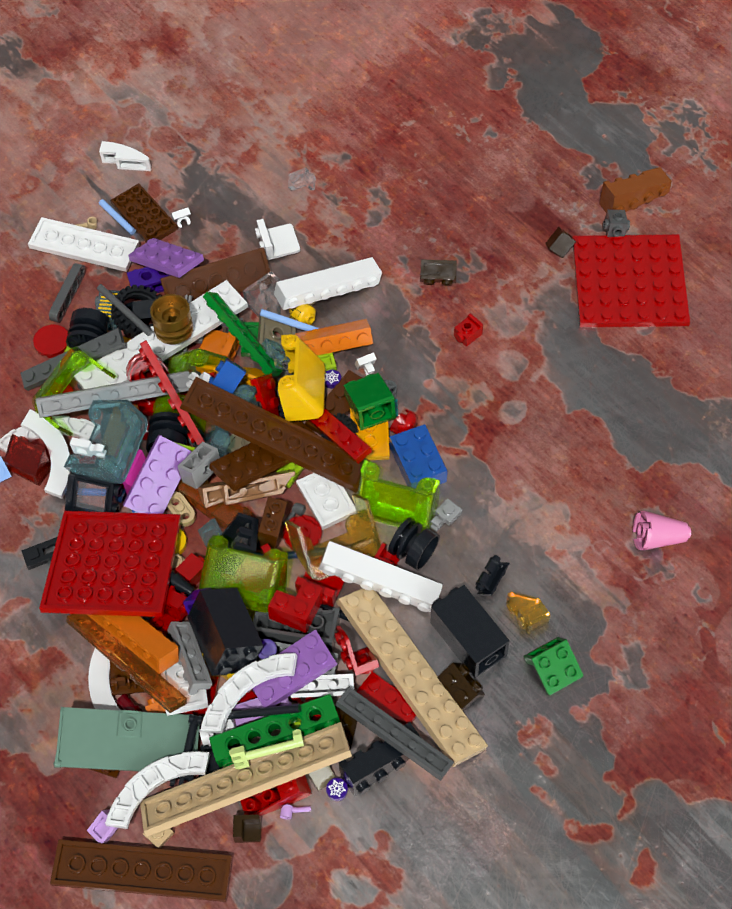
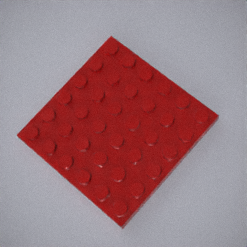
M679 234L625 235L619 237H607V235L573 236L576 241L573 245L579 327H669L690 325Z
M64 511L39 607L40 612L163 617L181 524V515Z

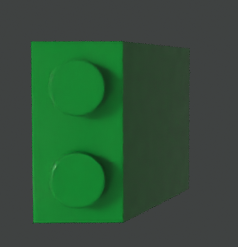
M379 372L369 374L356 381L352 380L343 385L344 395L360 431L396 418L395 398Z

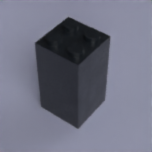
M465 585L460 588L455 587L448 593V596L433 602L430 623L458 659L469 668L470 674L474 679L507 657L510 640Z
M238 588L199 591L187 618L211 675L236 673L256 660L263 647V643Z

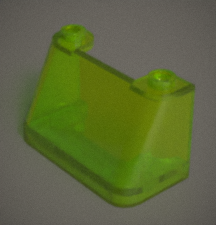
M364 460L360 471L355 506L358 516L398 528L410 517L416 523L422 524L421 532L426 528L430 529L431 520L434 518L435 510L439 503L440 480L423 478L418 482L415 489L379 479V466L376 463Z
M213 535L208 541L199 589L210 587L211 589L238 588L247 609L267 613L268 605L276 590L286 593L288 553L279 549H270L263 556L228 548V540L221 535Z

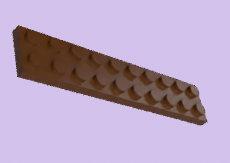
M195 377L180 406V409L355 493L359 490L370 460L365 458L357 464L333 442L198 377Z

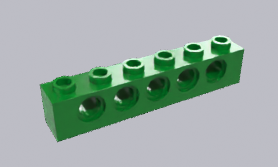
M331 694L301 704L300 713L270 715L210 737V744L218 766L225 768L234 764L229 754V750L234 744L244 746L247 752L293 740V731L296 729L291 728V725L294 722L301 723L300 727L296 729L301 730L303 737L339 723L340 720ZM314 715H321L318 721H311ZM273 730H281L279 735L271 736ZM256 736L261 737L259 742L255 744L250 743L252 738Z

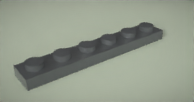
M119 328L114 329L21 372L24 389L29 391L125 347L121 330Z
M348 687L338 699L337 707L441 781L452 767L454 762L352 688Z

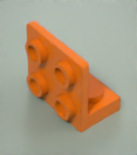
M213 329L205 335L197 352L196 359L216 365L221 360L225 361L226 358L234 361L240 347V341L230 332L225 333Z

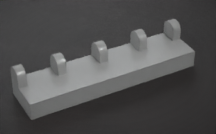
M171 622L167 633L169 636H172L173 642L179 648L178 664L183 667V678L185 681H188L189 694H196L198 689H210L213 683L190 623Z

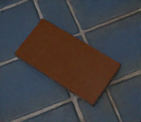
M139 183L110 200L114 208L146 243L152 238L162 240L178 230L176 223Z

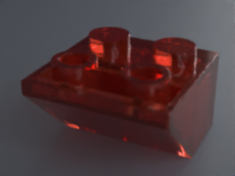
M12 434L4 459L8 471L38 486L42 484L51 471L50 459L47 457L44 447L39 444L34 445L23 436L18 437Z

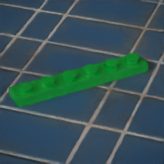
M206 292L203 298L207 302V306L216 312L217 318L226 324L229 328L228 331L233 336H236L240 341L241 347L251 354V359L262 367V372L264 374H272V376H279L283 370L219 294Z

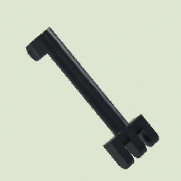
M189 715V729L183 753L192 752L197 727L201 725L203 716ZM194 775L177 777L176 779H179L178 786L183 784L184 780L192 781ZM175 778L170 780L169 786L174 787Z

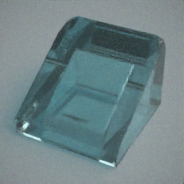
M213 518L201 527L198 533L205 546L208 547L219 542L222 531L216 519Z

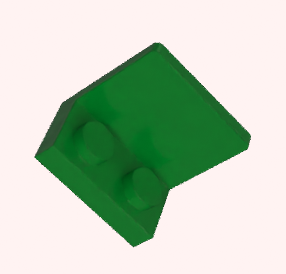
M556 637L523 656L527 664L535 667L548 695H552L583 677V673L567 639Z

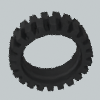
M132 285V287L127 286L125 289L120 290L116 298L124 303L129 299L143 301L158 299L161 296H156L157 292L155 290L150 292V287H147L145 290L144 285H140L138 288L137 285ZM112 304L111 318L112 320L114 319L113 323L115 326L119 325L118 328L121 331L125 330L123 334L127 336L128 333H131L130 337L134 338L143 332ZM151 323V324H149V325H147V326L150 328V327L153 326V323Z

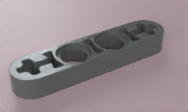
M73 264L50 309V321L58 323L62 321L84 278V265Z

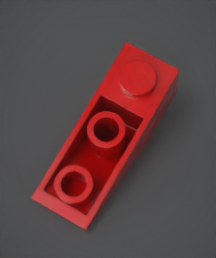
M304 775L245 798L240 802L245 815L262 816L281 809L285 804H295L312 793Z

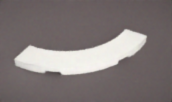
M30 409L21 426L38 436L49 451L51 471L44 489L45 493L63 499L67 491L68 475L71 472V457L68 446L59 429L46 417L40 418L38 412Z
M70 416L46 417L59 429L62 435L86 438L92 443L101 433V426L86 419L70 418ZM21 426L16 430H11L0 439V450L12 456L22 446L39 439V437Z
M107 631L104 632L98 641L91 658L88 675L89 691L95 709L120 710L111 693L109 656H116L121 643Z
M284 653L272 655L261 661H254L236 672L218 690L217 696L212 704L208 706L200 730L208 733H223L232 709L248 691L262 682L273 678L294 676L297 654Z
M199 751L184 752L179 755L164 757L143 768L126 783L125 788L114 800L105 822L106 826L128 829L130 820L138 805L156 787L181 776L206 775L210 753Z

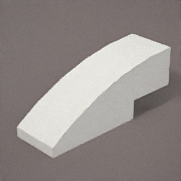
M102 141L99 151L102 163H114L117 165V169L151 171L149 157L122 144Z

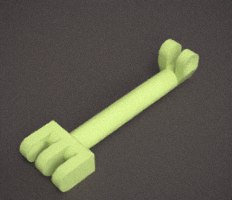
M296 729L293 731V740L247 752L244 746L230 749L229 754L235 769L239 770L250 767L249 760L302 747L304 746V738L301 730Z

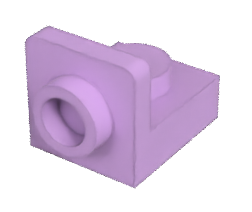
M110 809L102 810L87 829L89 834L98 843L106 844L118 829L106 826L105 824Z

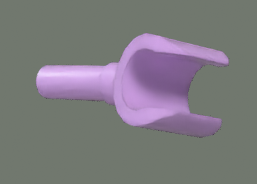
M285 804L281 808L280 818L290 820L292 819V813L310 812L311 807H293L292 805Z

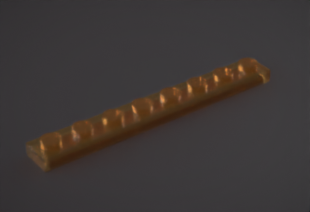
M70 614L67 616L66 622L169 713L187 704V698L87 614Z

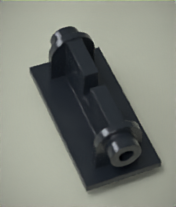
M497 555L490 557L485 566L489 574L482 572L475 583V588L478 590L477 595L492 596L510 563L500 562L501 558Z

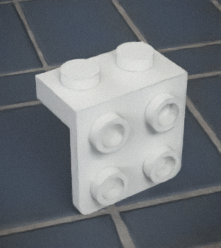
M264 219L256 220V237L261 240L259 245L260 248L264 247L267 260L300 252V246L292 224L267 229Z

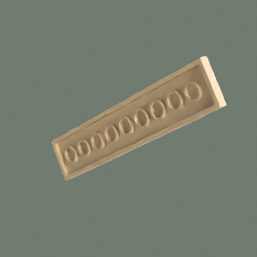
M362 588L339 598L337 604L376 657L442 753L454 762L452 767L486 750L488 747L486 742L439 681L436 673L377 592Z
M339 722L304 736V746L251 759L249 760L250 767L237 770L234 764L143 799L140 807L145 835L149 837L352 757L342 723Z

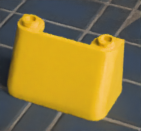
M281 335V345L285 351L289 374L294 372V375H286L278 382V393L285 420L317 419L324 413L326 373L324 362L297 335Z

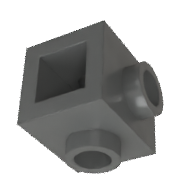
M607 210L606 218L603 221V229L606 230L607 237L625 236L626 230L630 228V220L627 219L625 210Z

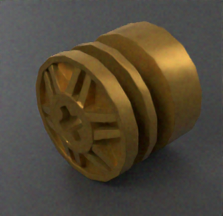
M167 294L153 302L150 314L157 339L170 345L186 341L193 332L191 311L187 300L180 295Z

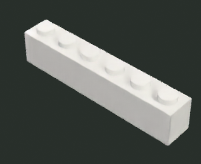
M373 257L276 282L274 295L283 310L295 308L303 304H311L315 301L326 300L330 297L344 295L352 291L374 287L379 284L382 271Z
M331 541L326 546L318 568L326 575H335L347 583L359 584L365 590L377 591L380 595L387 598L393 597L398 599L400 603L414 605L423 612H431V606L439 598L443 586L441 583Z

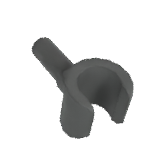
M295 503L292 507V512L282 524L285 526L296 514L304 515L306 511L305 506Z

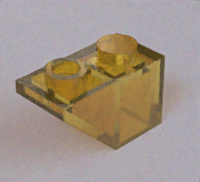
M514 592L508 593L506 606L511 613L514 612L516 615L517 623L521 629H525L530 634L549 623L550 613L539 598Z

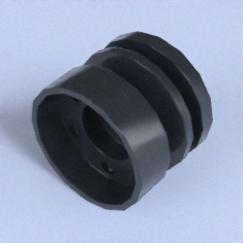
M76 309L71 315L70 328L66 338L67 346L73 349L106 334L110 324L109 318L96 309Z
M159 412L150 417L149 434L146 441L148 453L158 435L172 442L187 445L188 428L187 426L182 427L177 418L180 414Z
M409 517L395 532L389 544L388 552L394 556L396 555L400 560L406 556L405 563L416 570H420L434 553L440 536L428 528L421 532L422 524L416 523L414 519Z

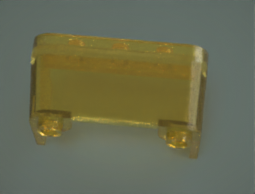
M356 493L352 494L357 513L350 515L346 519L345 528L347 533L316 546H313L310 538L303 536L300 526L289 520L285 521L292 548L311 578L319 581L330 577L318 569L329 541L370 557H375L381 544L368 499Z

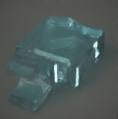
M267 338L263 341L262 345L266 349V354L271 358H275L274 365L276 368L283 370L282 361L290 362V359L285 355L284 349L278 342Z

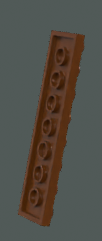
M58 840L50 884L60 887L226 902L232 856Z

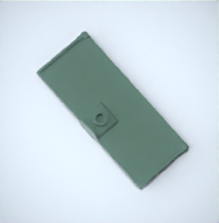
M61 707L57 750L53 763L54 768L139 772L157 760L183 753L189 729V715L174 714L167 716L166 713ZM199 726L197 727L192 752L198 751Z

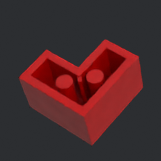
M304 581L296 597L276 590L268 605L269 619L307 633L323 602V587Z

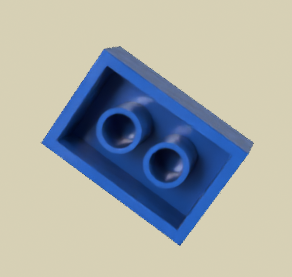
M425 424L389 437L390 450L411 495L447 482V469Z

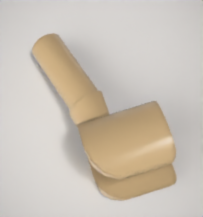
M89 217L87 223L76 224V226L95 230L97 228L96 217Z

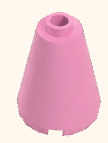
M640 511L641 513H637L634 519L633 532L636 533L637 539L633 540L638 550L644 551L684 543L691 536V528L683 521L648 511Z

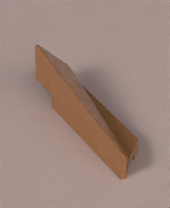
M285 470L269 473L236 491H233L223 481L201 485L198 491L205 508L223 501L225 505L282 494L286 489L285 486L291 477H294L295 471Z

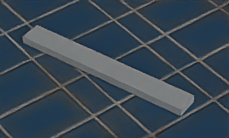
M189 370L166 374L176 393L189 390L186 386V383L191 380L188 378L190 375ZM158 376L38 397L36 398L39 417L42 418L168 395V393L162 392L158 385L161 381Z

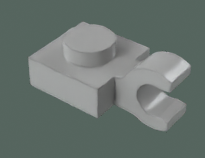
M447 498L435 510V517L431 520L432 525L430 528L437 532L444 523L450 526L462 514V509Z

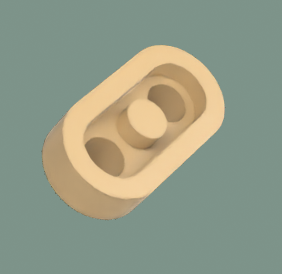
M174 492L167 505V509L171 514L181 515V526L192 525L196 519L194 509L180 492Z

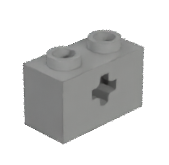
M202 442L177 466L182 482L198 489L214 473L209 467L211 462L220 458L218 449L205 442Z

